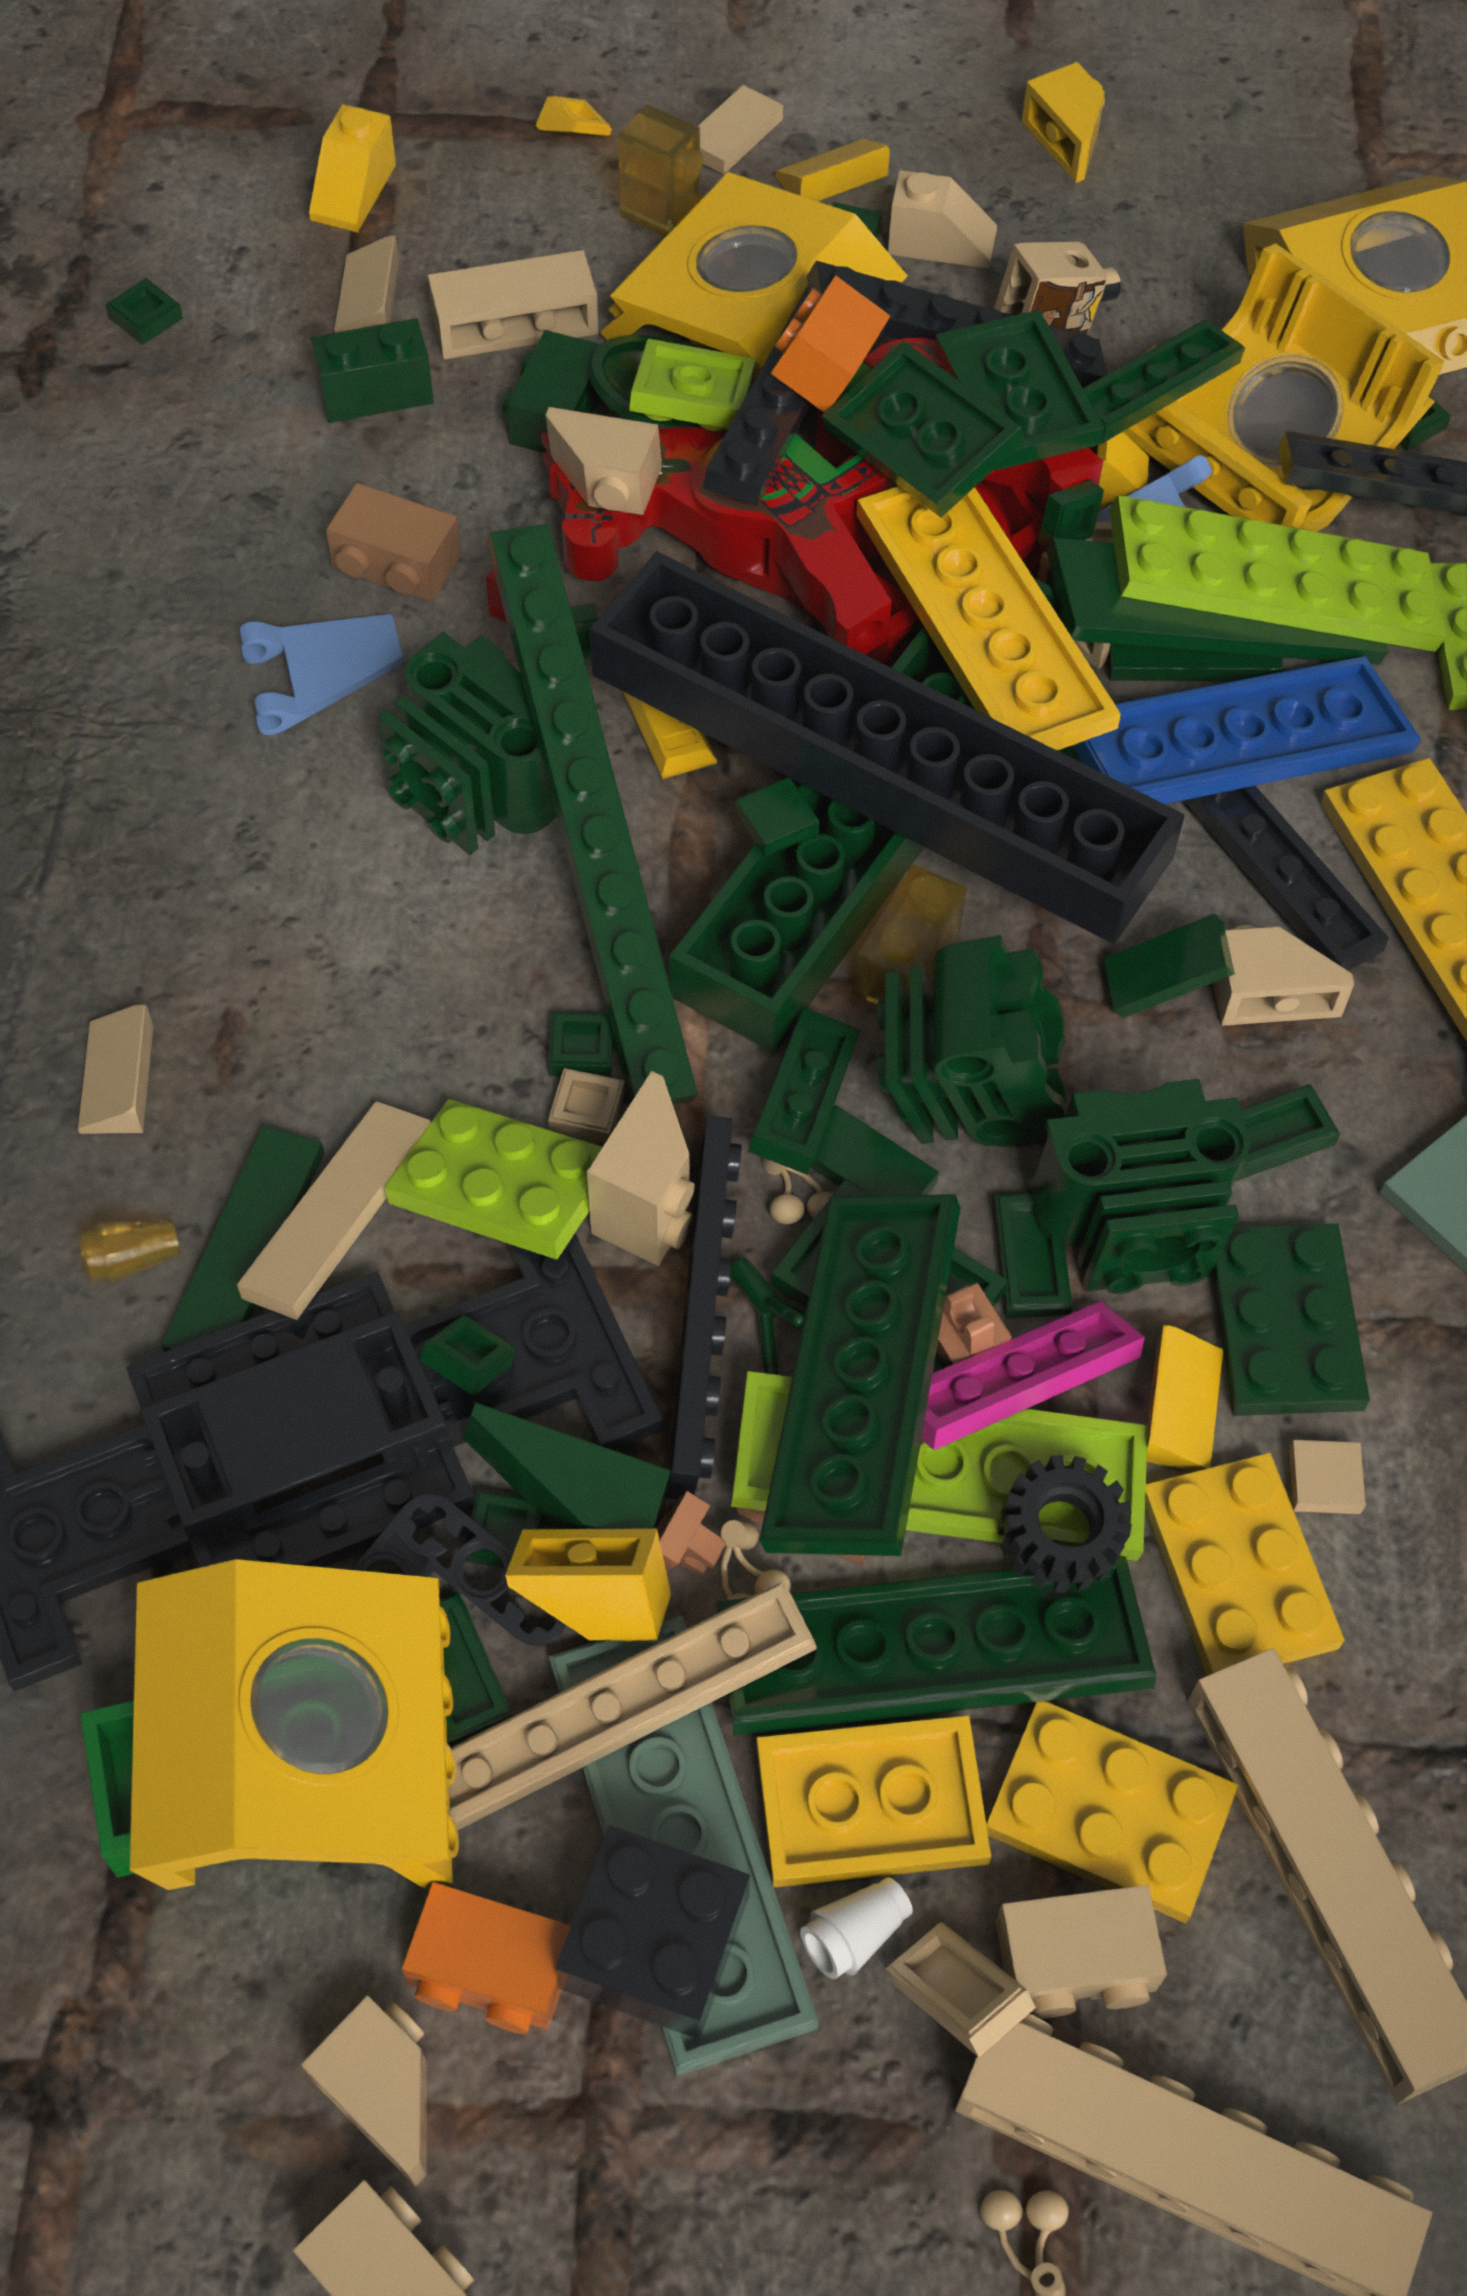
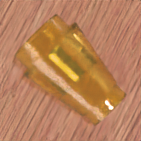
M172 1219L163 1221L93 1222V1229L78 1232L82 1262L89 1283L104 1280L108 1286L166 1262L167 1259L180 1256L177 1234Z

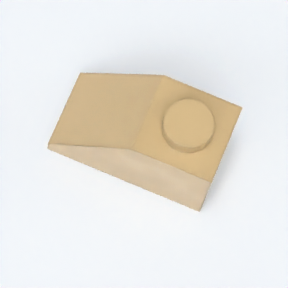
M899 170L891 209L888 253L893 256L990 269L997 224L951 177Z
M549 407L546 413L551 457L587 505L612 511L643 515L662 468L658 425Z
M1242 925L1226 930L1235 974L1212 983L1221 1026L1342 1017L1354 987L1352 973L1281 927L1256 928L1250 925Z
M367 1995L301 2066L316 2087L416 2187L426 2176L427 2062L421 2048L416 2044L424 2033L397 2004L392 2002L383 2011Z

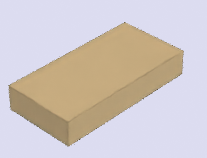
M742 85L683 139V154L724 175L783 120V105Z
M942 1922L937 1924L886 1968L894 1985L978 2057L984 2054L1036 2008L1026 1988Z

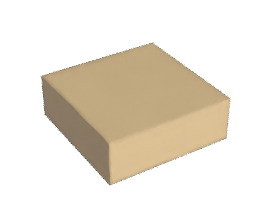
M564 1068L548 1118V1129L567 1136L606 1143L615 1128L625 1094V1081Z
M1293 1440L1289 1448L1293 1511L1361 1514L1366 1506L1361 1442Z

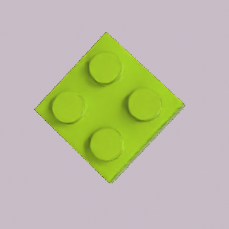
M648 339L631 390L629 411L643 413L648 418L656 421L676 419L698 423L701 427L711 431L727 430L751 388L756 358Z

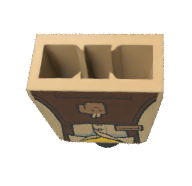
M1080 242L1017 243L1013 245L994 308L1010 315H1018L1040 309L1049 326L1087 334L1090 331L1099 303L1118 298L1121 290L1120 277L1114 268H1102L1087 246Z

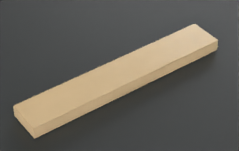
M784 1580L451 1747L456 1765V1779L454 1784L449 1786L450 1815L455 1821L457 1831L816 1650L815 1641Z

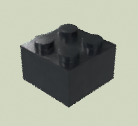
M609 1825L555 1968L559 1989L700 2040L749 1898L750 1874Z

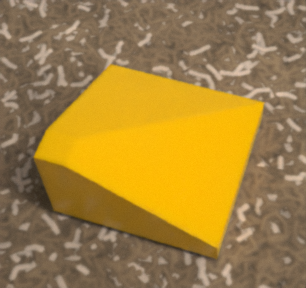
M558 96L547 97L535 125L540 131L610 136L612 131L610 125L586 100Z

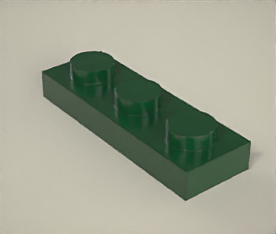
M803 1007L747 1152L808 1175L861 1029Z

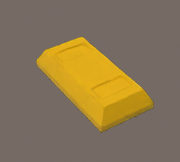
M623 692L662 780L717 763L703 732Z

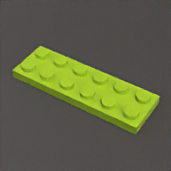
M1122 495L1117 496L1109 510L1121 597L1436 652L1446 639L1430 558L1427 552Z
M747 1371L731 1507L765 1511L793 1377ZM1025 1409L934 1451L921 1439L906 1530L1002 1543L1005 1535H998V1522L1002 1515L1000 1511L1014 1481L1020 1473L1025 1476L1029 1466L1038 1460L1046 1467L1051 1456L1063 1455L1064 1466H1070L1074 1457L1078 1456L1087 1459L1084 1471L1093 1474L1099 1464L1108 1471L1103 1482L1109 1486L1117 1480L1124 1489L1118 1501L1119 1503L1129 1501L1132 1513L1126 1523L1132 1524L1130 1536L1124 1544L1125 1548L1119 1557L1138 1561L1143 1553L1148 1425ZM1057 1501L1047 1504L1039 1511L1041 1530L1053 1542L1068 1547L1079 1545L1088 1539L1090 1533L1089 1522L1085 1514L1077 1507L1069 1503Z

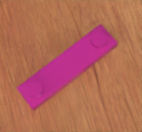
M1099 1301L932 1374L921 1439L934 1451L1141 1357L1145 1337L1104 1302Z

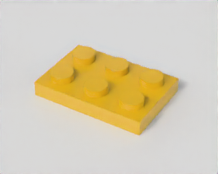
M1271 1453L1146 1484L1145 1512L1206 1676L1272 1648L1275 1649L1282 1664L1340 1649L1345 1641Z
M1039 1701L1036 1702L986 1824L988 1836L1109 1890L1149 1885L1153 1909L1186 1924L1193 1912L1239 1785L1051 1703Z
M969 1716L757 1737L756 1749L771 1877L774 1888L989 1865L991 1851Z

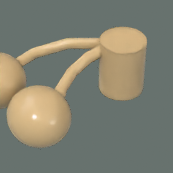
M763 1158L762 1165L765 1171L771 1175L781 1174L785 1182L784 1194L774 1198L770 1204L772 1218L778 1223L789 1225L798 1222L804 1214L805 1208L801 1199L790 1194L792 1185L790 1176L786 1171L788 1170L803 1177L815 1188L817 1193L813 1194L807 1202V1211L814 1219L829 1201V1197H832L833 1193L822 1191L820 1185L809 1175Z
M737 1520L728 1521L721 1529V1538L726 1542V1549L721 1562L722 1588L728 1598L727 1600L752 1597L747 1593L732 1594L729 1588L727 1565L732 1549L743 1567L758 1577L754 1586L755 1595L783 1580L790 1592L791 1583L784 1572L775 1569L765 1572L760 1571L752 1566L743 1556L741 1550L752 1549L757 1544L759 1535L754 1525Z
M995 2190L987 2194L980 2206L981 2217L986 2225L994 2230H998L1002 2248L1014 2268L1031 2280L1035 2296H1065L1066 2289L1059 2268L1052 2263H1043V2248L1047 2236L1051 2231L1061 2228L1067 2221L1069 2209L1065 2199L1054 2191L1043 2190L1035 2193L1027 2203L1026 2213L1030 2223L1041 2230L1035 2248L1036 2267L1031 2272L1019 2262L1008 2244L1006 2230L1015 2227L1022 2217V2205L1019 2199L1013 2193L1006 2190Z

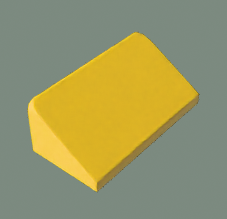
M861 139L776 170L775 177L786 191L815 201H821L888 176L890 149L884 143Z
M1164 1324L1156 1343L1147 1416V1463L1191 1471L1211 1468L1223 1349L1177 1327Z

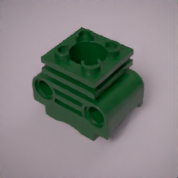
M442 632L416 652L406 663L404 677L407 698L402 696L395 702L397 718L386 709L377 716L381 740L379 749L384 759L387 781L385 782V787L391 798L403 809L407 810L411 807L427 820L429 827L439 839L446 843L452 841L468 855H472L479 849L477 834L485 841H489L495 836L494 820L503 828L513 833L530 834L536 833L548 826L557 818L520 672L510 664L504 652L482 634L466 647H463L445 632Z
M1001 935L944 946L936 952L933 958L934 988L922 967L910 969V993L898 971L885 973V999L878 1000L877 1002L878 1024L880 1031L885 1030V1053L878 1054L877 1057L878 1079L884 1092L890 1091L895 1098L900 1120L902 1122H909L921 1144L934 1143V1121L946 1141L958 1139V1116L970 1137L976 1143L984 1146L1015 1147L1046 1142L1048 1138L1045 1129L1047 1119L1067 1117L1069 1106L1068 1092L1062 1083L1058 1068L1049 1069L1047 1066L1060 1063L1062 1050L1066 1043L1065 1012L1058 997L1051 994L1042 983L1043 966L1035 948L1009 952Z
M1200 1079L1167 1082L1158 1088L1140 1093H1120L1106 1089L1073 1093L1067 1109V1117L1047 1119L1045 1129L1048 1138L1035 1176L1028 1177L1026 1181L1028 1193L1033 1196V1213L1040 1232L1049 1240L1051 1235L1062 1239L1065 1242V1246L1081 1245L1077 1260L1080 1269L1087 1268L1083 1278L1085 1292L1107 1289L1108 1292L1113 1294H1124L1137 1290L1145 1284L1170 1281L1175 1286H1187L1209 1277L1239 1218L1236 1204L1227 1205L1233 1193L1232 1186L1250 1149L1249 1135L1238 1098L1206 1101Z

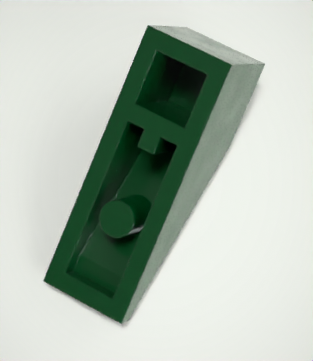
M476 1402L462 1436V1439L555 1529H653L671 1470Z

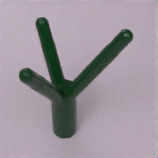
M743 1258L731 1266L730 1278L758 1311L764 1373L778 1375L773 1319L779 1316L796 1327H803L806 1313L783 1301L749 1259Z

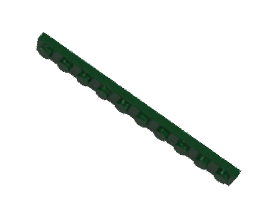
M542 524L492 531L489 533L487 546L630 1102L633 1101L651 1071L663 1076L673 1105L693 1101L698 1093L549 525Z

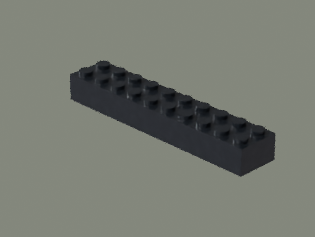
M658 551L652 555L590 628L592 676L1113 945L1118 941L1174 858L1185 814Z

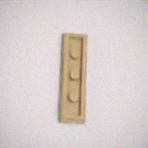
M376 1101L239 1281L237 1287L241 1298L297 1320L387 1198L384 1186L430 1125V1120Z

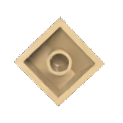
M651 1071L588 1169L587 1180L591 1234L657 1266L660 1265L669 1248L679 1249L690 1233L694 1222V1214L689 1212V1202L692 1198L695 1184L689 1181V1151L664 1078Z

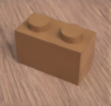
M358 483L355 484L326 529L332 568L340 570L350 577L363 578L390 587L400 594L413 595L431 602L435 600L462 556L457 516Z

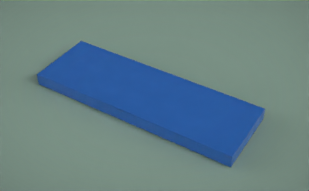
M1362 656L1115 704L1121 713L1118 729L1074 744L1073 747L1083 764L1163 804H1169L1414 753L1421 738L1367 657Z

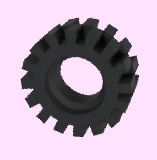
M1063 1455L1051 1456L1046 1467L1042 1465L1040 1460L1031 1464L1025 1476L1020 1473L1014 1481L1000 1511L1002 1515L998 1522V1535H1005L1000 1546L1004 1557L1014 1554L1016 1556L1012 1566L1014 1571L1021 1576L1028 1568L1035 1573L1030 1584L1041 1589L1046 1580L1054 1581V1592L1066 1593L1072 1583H1075L1077 1591L1089 1588L1094 1578L1100 1582L1116 1563L1125 1548L1124 1544L1130 1536L1132 1524L1126 1523L1132 1513L1129 1501L1122 1503L1118 1501L1124 1489L1117 1480L1107 1486L1103 1480L1108 1471L1099 1464L1093 1474L1084 1471L1087 1459L1075 1456L1070 1466H1064ZM1057 1501L1069 1503L1077 1507L1085 1514L1089 1522L1090 1533L1088 1539L1079 1545L1068 1547L1053 1542L1041 1530L1039 1511L1047 1504Z

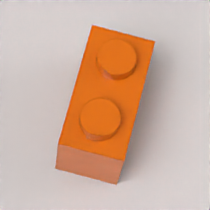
M835 275L823 294L814 288L811 290L774 346L783 355L773 368L771 374L825 413L835 403L857 372L890 318V315Z
M433 1882L402 1966V1971L408 1986L416 1988L414 1997L427 2005L451 2012L457 2010L459 2002L487 2011L485 2020L488 2023L517 2034H527L530 2025L549 2030L562 1991L558 1986L555 1968L571 1925Z

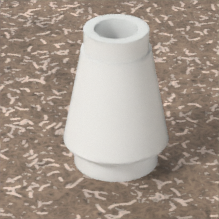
M886 1877L878 1884H872L813 1910L810 1914V1922L801 1928L800 1935L808 1955L824 1975L830 1979H836L843 1973L852 1976L860 1970L883 1943L899 1928L902 1922L912 1915L913 1909L903 1888L894 1879Z

